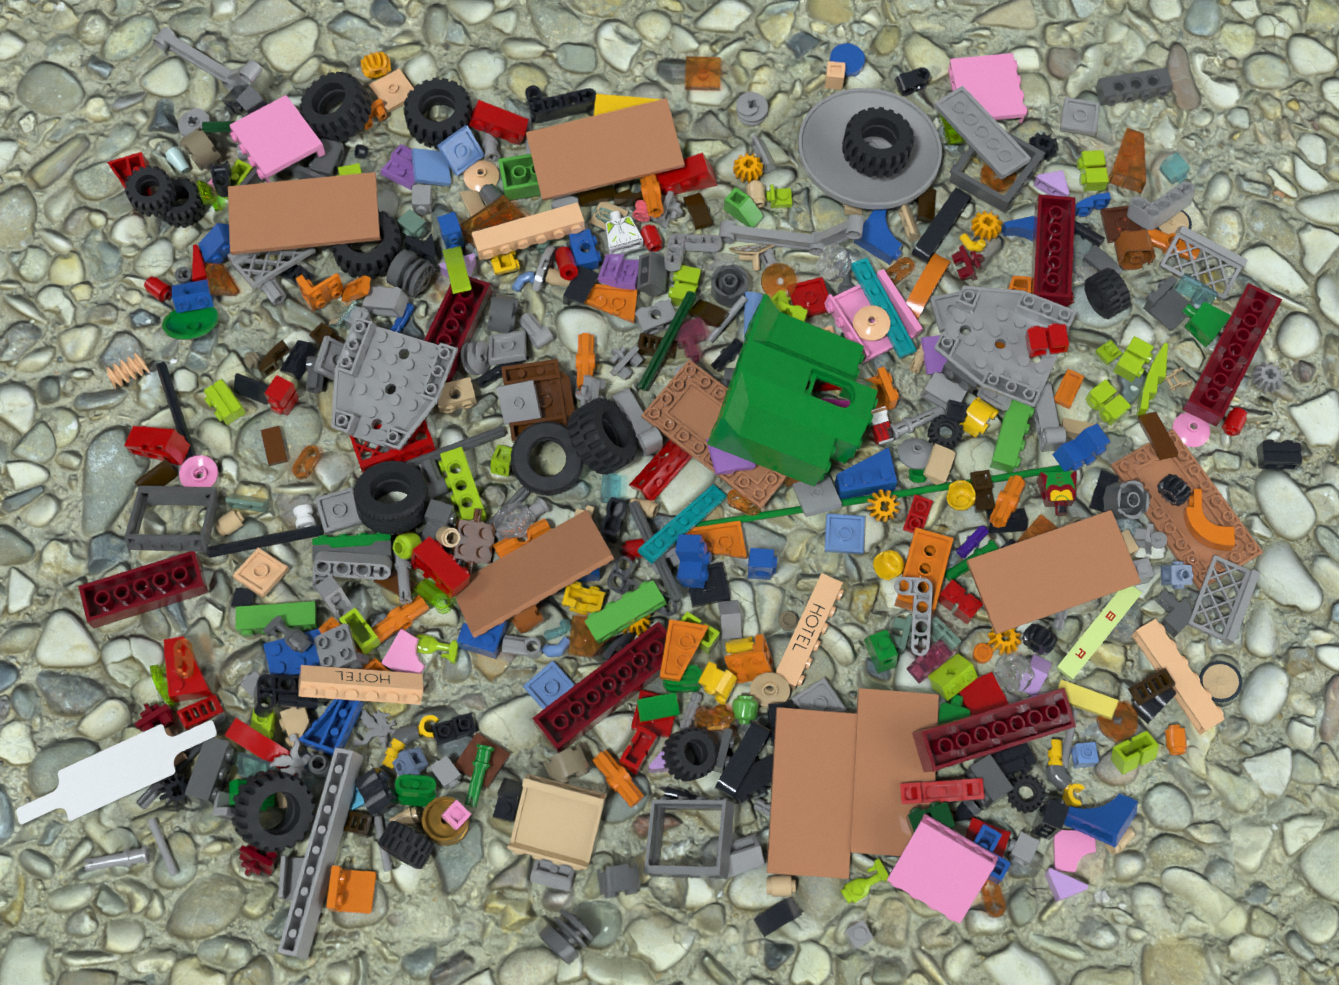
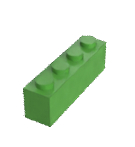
M1012 399L1009 410L1005 411L990 464L991 468L1011 473L1014 468L1019 467L1021 457H1018L1019 451L1024 449L1026 441L1023 440V436L1028 434L1030 424L1027 423L1028 418H1032L1035 407H1030Z
M653 580L641 583L637 590L626 592L621 596L622 599L617 602L611 601L604 606L605 609L600 612L595 611L587 616L588 619L585 620V623L598 644H601L667 604Z
M315 601L236 607V631L243 637H252L254 634L267 636L262 630L279 615L285 621L284 625L289 629H299L303 633L319 629L318 606Z

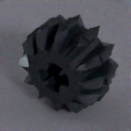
M1045 131L1042 134L1037 132L1029 139V144L1045 152L1043 160L1049 162L1057 153V138H1051L1052 134L1046 135Z
M1168 474L1157 485L1158 493L1162 495L1161 498H1164L1166 502L1173 506L1184 504L1191 495V488L1187 486V482H1184L1176 474Z
M1031 624L1022 636L1023 644L1039 655H1048L1054 649L1057 642L1056 635L1040 624Z
M175 772L173 779L171 776L166 777L167 783L162 780L159 782L164 788L157 789V792L164 793L159 799L161 801L166 799V806H169L172 802L173 807L177 808L178 801L184 806L186 803L183 798L189 800L190 798L185 795L189 780L185 781L186 775L184 774L179 778L178 773ZM176 785H179L178 789L180 790V792L178 794L174 793L175 795H172L173 791L171 790V788L173 786L176 787Z

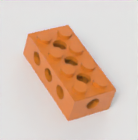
M915 528L902 577L925 578L931 581L933 587L932 616L937 605L953 538ZM925 552L930 553L932 556L926 555ZM920 570L926 571L927 574H923ZM901 580L898 589L905 592L908 590L909 585L906 581ZM926 582L918 584V588L923 591L921 593L928 591L929 587ZM897 593L894 606L912 611L913 596ZM918 602L916 606L918 612H926L927 604L925 602Z

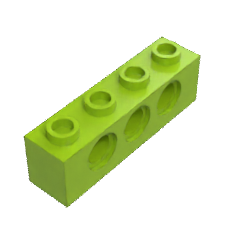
M459 447L441 453L442 460L438 462L441 471H446L447 477L444 480L447 488H451L453 491L450 497L453 506H458L459 511L456 512L458 519L473 520L474 508L483 509L481 521H487L463 448ZM453 469H460V472L456 474L451 473ZM461 485L466 486V488L462 491L457 490V488ZM466 502L472 503L468 508L463 507Z

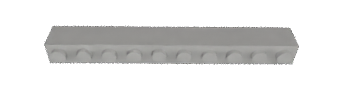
M335 748L278 953L308 959L330 880L331 867L335 862L356 786L355 780L358 778L364 757L355 751Z

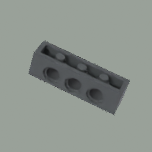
M1167 67L1099 78L1095 90L1100 105L1111 106L1121 102L1129 103L1133 100H1146L1157 96L1164 97L1169 94L1173 84Z

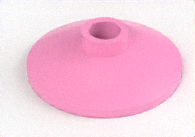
M1187 412L1180 414L1173 422L1172 429L1175 430L1187 447H1199L1210 436L1209 424ZM1190 425L1195 426L1196 429H1192Z
M203 455L187 459L179 471V478L184 487H212L218 477V468L215 462ZM199 474H203V477L197 478Z

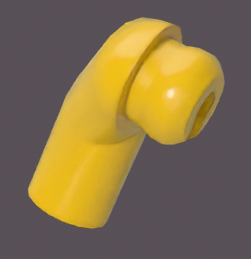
M966 233L959 237L960 241L969 251L981 252L986 247V242L983 239L977 242L972 241Z

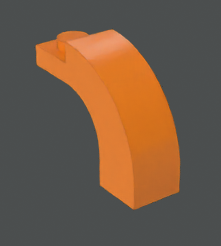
M1193 489L1188 499V506L1191 507H1186L1183 512L1188 531L1198 542L1208 548L1232 551L1235 546L1234 527L1217 526L1209 522L1202 510V489Z

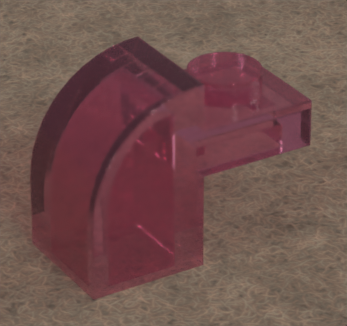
M700 317L685 322L677 335L678 350L683 349L686 358H690L693 363L699 361V352L695 344L706 341V331Z
M940 639L925 655L916 658L907 670L920 684L928 679L930 674L945 664L954 654Z

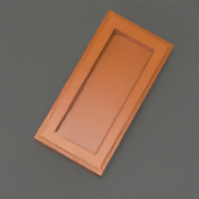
M1067 369L1054 396V402L1070 409L1085 376Z

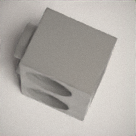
M331 575L314 586L339 622V618L354 608L342 588Z

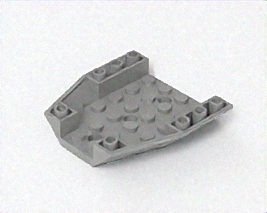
M963 286L957 298L955 309L934 349L980 387L1034 408L1058 354L1050 355L1048 348L1046 349V355L1038 356L1041 360L1040 362H1032L1025 339L1026 331L1033 326L1048 328L1050 324L1058 323L1059 325L1065 324L1068 334L1076 311L1023 290ZM967 328L970 333L963 335L960 333V330ZM1002 342L1005 344V347L998 349L995 343Z
M355 317L335 367L331 427L354 438L387 449L400 450L437 404L458 348L443 343L436 345L378 327L372 321ZM404 351H409L407 359H401V354ZM390 386H396V391L393 394H388ZM377 421H382V427L375 430L374 424Z

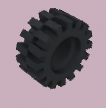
M943 414L939 415V418L936 416L928 428L927 438H929V443L933 442L932 446L938 444L945 448H950V450L954 449L955 446H958L963 435L962 424L959 425L960 422L944 419ZM948 427L952 431V436L950 438H942L938 433V429Z
M1023 774L1020 777L1017 776L1010 783L1014 789L1007 795V801L1012 804V808L1015 807L1017 809V812L1031 813L1037 810L1044 802L1045 788H1042L1043 783H1039L1037 777L1032 778L1030 774L1028 776ZM1023 786L1029 787L1033 791L1032 800L1023 801L1018 795L1019 789Z

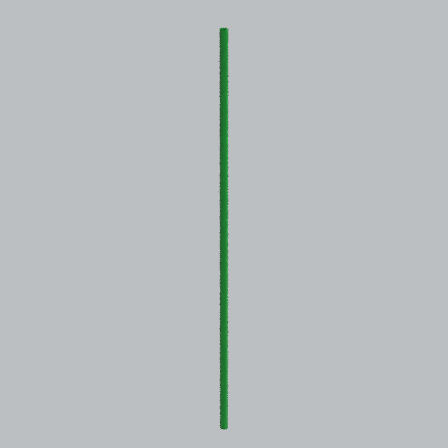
M1060 465L998 474L992 475L991 481L992 483L1008 481L1010 476L1015 475L1028 478L1039 476L1040 472H1062L1063 469ZM953 482L891 491L890 497L896 495L897 498L946 491ZM872 495L840 499L842 507L869 503L867 500H874ZM801 506L701 521L695 527L735 521L744 523L801 514L803 511Z

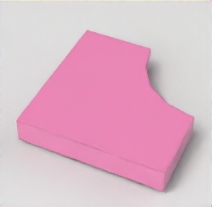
M401 629L381 663L395 672L422 674L426 666L417 655L419 638Z
M1061 830L1053 837L1054 870L1075 873L1079 860L1086 854L1096 852L1095 838L1073 830Z

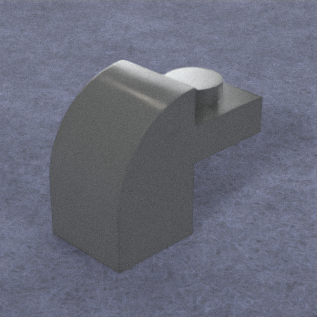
M1164 590L1156 598L1155 602L1169 613L1161 624L1175 638L1189 623L1192 611L1190 604L1185 598L1179 603L1172 593Z

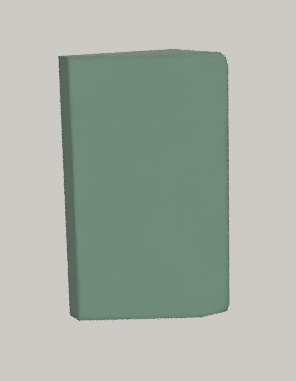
M231 494L225 499L230 508L264 513L267 512L269 499Z

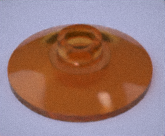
M784 263L769 265L761 276L762 289L770 298L779 290L785 291L787 297H789L797 285L795 272ZM780 277L783 279V284L778 282Z

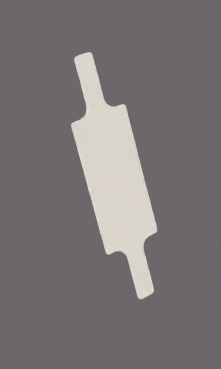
M212 720L207 721L174 737L168 736L165 733L163 725H158L58 772L59 785L55 791L17 809L19 823L24 824L57 808H63L67 812L68 819L71 821L175 773L174 759L178 753L216 736L214 722Z

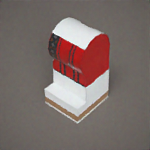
M886 406L872 410L871 414L874 416L870 427L876 443L880 445L893 441V433L889 426Z

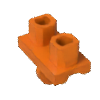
M381 98L372 102L371 115H368L369 120L363 125L365 130L372 128L373 121L371 119L377 117L379 121L387 118Z

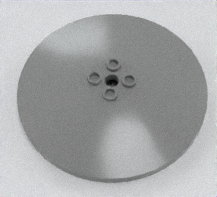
M848 89L824 98L808 112L803 120L798 137V155L809 179L831 198L863 209L893 208L916 199L934 181L942 158L941 140L931 119L918 106L906 98L880 89ZM870 107L875 109L884 107L885 110L892 109L894 113L901 114L903 119L909 122V127H912L914 132L912 151L907 165L899 173H893V176L876 178V176H872L871 178L867 177V174L858 173L856 168L853 169L849 162H846L842 153V142L846 125L854 114H858L863 109L868 110ZM867 137L864 139L867 144L875 148L885 149L892 147L887 140L880 137Z

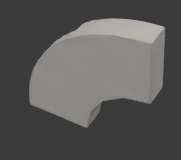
M548 245L539 263L532 290L539 291L544 286L548 270L552 265L555 247Z

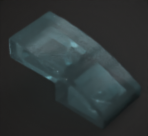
M1186 273L1183 274L1174 287L1175 291L1191 298L1192 302L1201 305L1203 302L1212 304L1218 296V293Z

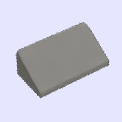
M753 135L751 146L756 156L760 157V163H763L764 172L767 174L777 170V166L765 142L758 136Z
M536 859L531 871L530 881L570 891L575 869L566 864H553L551 860Z

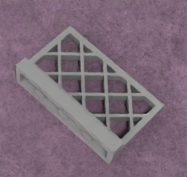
M1180 226L1177 228L1175 236L1159 266L1224 300L1241 268L1245 266L1247 259L1185 226ZM1178 239L1185 242L1187 249L1177 252L1175 244ZM1195 248L1200 249L1203 258L1193 260L1191 250ZM1187 251L1190 262L1181 264L1178 254ZM1175 255L1178 266L1170 267L1166 265L1168 257ZM1207 258H1217L1219 266L1210 269ZM1204 260L1206 270L1197 273L1194 262ZM1191 264L1194 274L1185 275L1182 266ZM1230 265L1236 268L1232 276H1225L1223 267ZM1220 268L1222 279L1213 281L1211 271ZM1207 272L1210 283H1200L1198 275ZM1224 281L1225 289L1222 294L1216 291L1214 283Z
M307 247L308 249L304 252H297L298 248H296L294 251L276 250L236 255L229 253L227 256L231 267L237 270L254 290L315 253L314 247ZM266 254L265 260L256 259L260 255ZM270 255H279L278 261L269 260ZM283 256H292V259L288 262L282 261ZM247 263L251 264L250 269L241 268ZM255 264L264 265L262 270H253ZM267 265L276 266V269L273 271H266ZM252 274L261 275L255 282L251 280Z
M1214 555L1192 609L1191 619L1187 625L1221 640V643L1227 646L1234 643L1260 572L1254 569L1250 571ZM1215 563L1222 564L1226 572L1217 574L1214 568ZM1238 571L1243 573L1242 580L1235 582L1231 572ZM1227 574L1231 585L1223 587L1219 577ZM1215 579L1219 589L1211 592L1208 582ZM1233 587L1236 597L1229 600L1225 589ZM1221 591L1225 602L1217 604L1212 594ZM1209 596L1213 606L1204 609L1201 600L1203 597ZM1227 604L1230 613L1223 617L1218 607ZM1215 609L1219 619L1210 622L1206 611ZM1202 613L1206 624L1199 625L1195 623V616ZM1220 621L1223 627L1222 634L1215 632L1212 624Z

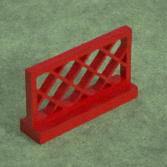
M425 419L415 430L412 437L407 440L409 441L407 445L403 446L400 450L389 449L388 452L381 453L379 452L381 446L377 445L376 449L373 450L367 447L369 442L365 441L362 446L355 442L357 438L350 436L362 474L368 468L382 462H404L436 450ZM382 424L374 426V429H380ZM419 432L427 436V438L420 441L415 439ZM364 451L372 453L370 458L361 459Z

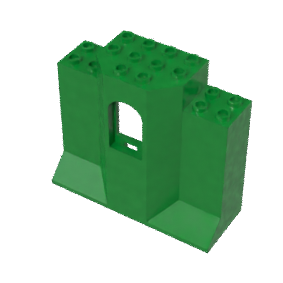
M764 294L748 324L740 355L707 445L815 487L818 481L823 480L825 473H828L831 466L830 458L846 464L849 458L854 457L856 449L859 450L863 441L861 437L874 416L871 414V411L875 409L878 402L876 398L877 386L858 377L860 372L858 365H861L865 356L862 353L863 345L781 313L770 297ZM816 378L840 387L839 396L850 400L849 406L846 408L839 407L811 396ZM810 382L809 387H808V390H807V389H806L807 383Z

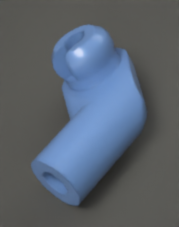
M528 271L519 275L511 288L519 292L527 281L533 284L535 279L534 272Z
M563 637L558 645H544L542 652L547 657H560L571 644V641Z

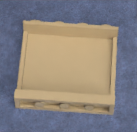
M527 773L523 779V790L511 841L507 849L519 855L524 853L532 855V858L537 860H551L556 865H570L572 869L578 871L587 870L606 794Z

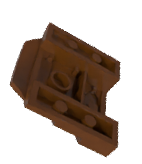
M558 359L501 367L504 385L534 380L542 414L541 418L510 422L512 443L515 442L518 435L525 428L534 425V423L553 421L564 426L568 425L569 418L573 411H575L570 377L559 370Z

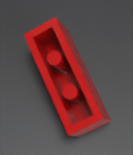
M478 99L473 109L469 126L478 131L491 134L494 137L504 139L512 144L520 145L525 136L529 119Z

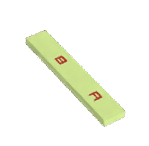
M1134 586L1118 591L1056 669L1072 681L1142 592Z

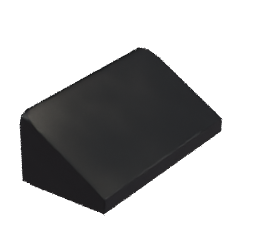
M297 340L279 371L300 380L307 370V356H315L318 351L317 348L310 342Z
M239 373L235 374V393L268 405V400L264 393L269 385Z
M1018 508L1014 513L1012 512L1005 527L1000 528L994 527L989 522L993 510L986 511L989 533L1027 531L1028 518L1024 508Z

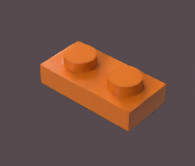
M364 275L345 284L341 301L344 303L352 300L355 301L368 295L371 288V278Z

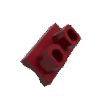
M964 245L959 246L960 251L952 254L951 257L955 266L965 262L966 266L957 270L961 281L969 278L975 281L978 278L972 265H975L976 269L981 268L980 263L984 260L982 254H976V251H971L972 257L969 258Z
M146 702L143 704L146 710L139 713L142 718L136 721L135 725L141 732H145L154 728V725L161 721L166 728L175 723L172 715L174 712L167 703L160 707L158 703L150 706Z
M250 844L241 846L239 852H241L239 859L243 861L241 866L246 868V876L250 877L253 873L260 875L261 872L271 876L274 873V865L278 857L276 852H266L262 856L259 854L260 849Z

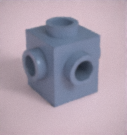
M1184 561L1172 562V565L1161 566V585H1172L1173 589H1185V585H1192V565H1184Z
M420 747L401 751L398 754V758L392 762L398 776L404 774L421 775L420 772L429 765Z

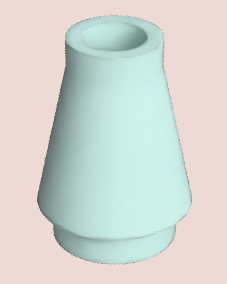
M172 147L165 153L166 160L179 170L181 174H185L190 170L181 149Z

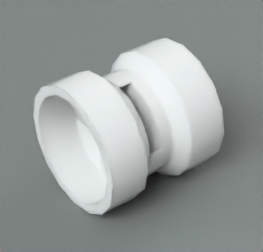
M299 505L293 509V514L297 519L295 522L297 529L316 525L315 519L312 517L313 509L311 505Z

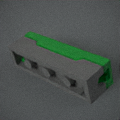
M377 532L370 535L368 533H358L354 536L339 534L337 537L320 535L318 538H312L313 562L317 553L321 551L386 555L393 561V538L390 534Z

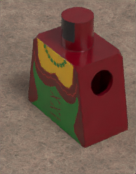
M1077 471L1040 472L1037 477V484L1045 507H1054L1056 516L1067 515L1066 507L1072 506L1075 501Z

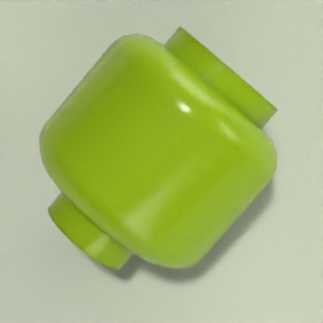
M415 533L397 536L393 544L395 554L401 559H411L412 550L422 543L421 538Z

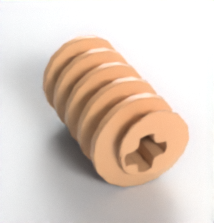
M134 353V359L127 356V363L121 359L120 367L113 363L114 370L106 367L107 375L115 389L116 383L121 387L123 386V380L130 383L129 376L133 379H137L136 373L143 376V369L148 373L150 372L142 356H139L137 353Z

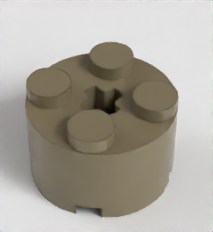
M198 127L180 141L200 170L202 168L205 169L211 163L221 158V155L201 127Z
M576 745L577 750L572 751L571 748H568L550 757V763H547L546 760L543 762L551 780L567 784L570 782L569 778L575 775L577 778L588 774L587 769L590 766L580 745Z

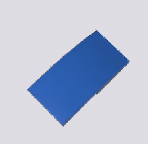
M1110 192L1087 197L1075 204V216L1085 217L1091 214L1093 208L1097 210L1107 208L1111 199Z

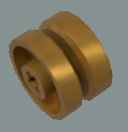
M443 796L435 798L428 803L423 811V829L431 841L440 846L456 845L464 839L469 830V817L457 830H454L448 823L443 824L442 821L444 819L441 815L456 800L452 797Z

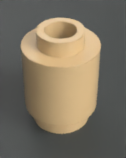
M758 180L751 181L746 186L747 195L753 200L758 209L762 208L766 202L764 184Z
M232 509L217 519L218 522L214 525L219 533L225 536L244 525L242 521L245 519L239 511L235 512Z
M442 526L436 533V539L441 545L455 547L460 541V533L455 528Z
M791 875L766 878L767 895H772V897H792V892H796L795 880H791Z

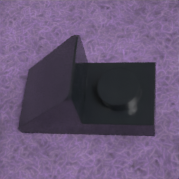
M432 234L429 235L424 243L420 239L412 238L409 235L405 238L406 250L434 266L438 265Z
M503 779L497 792L498 799L493 813L494 819L513 823L523 788L521 782Z

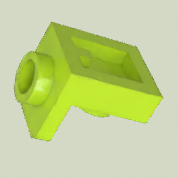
M770 184L769 191H766V200L770 202V208L792 207L791 188L774 189V184Z
M497 445L491 458V473L505 477L509 476L511 447Z

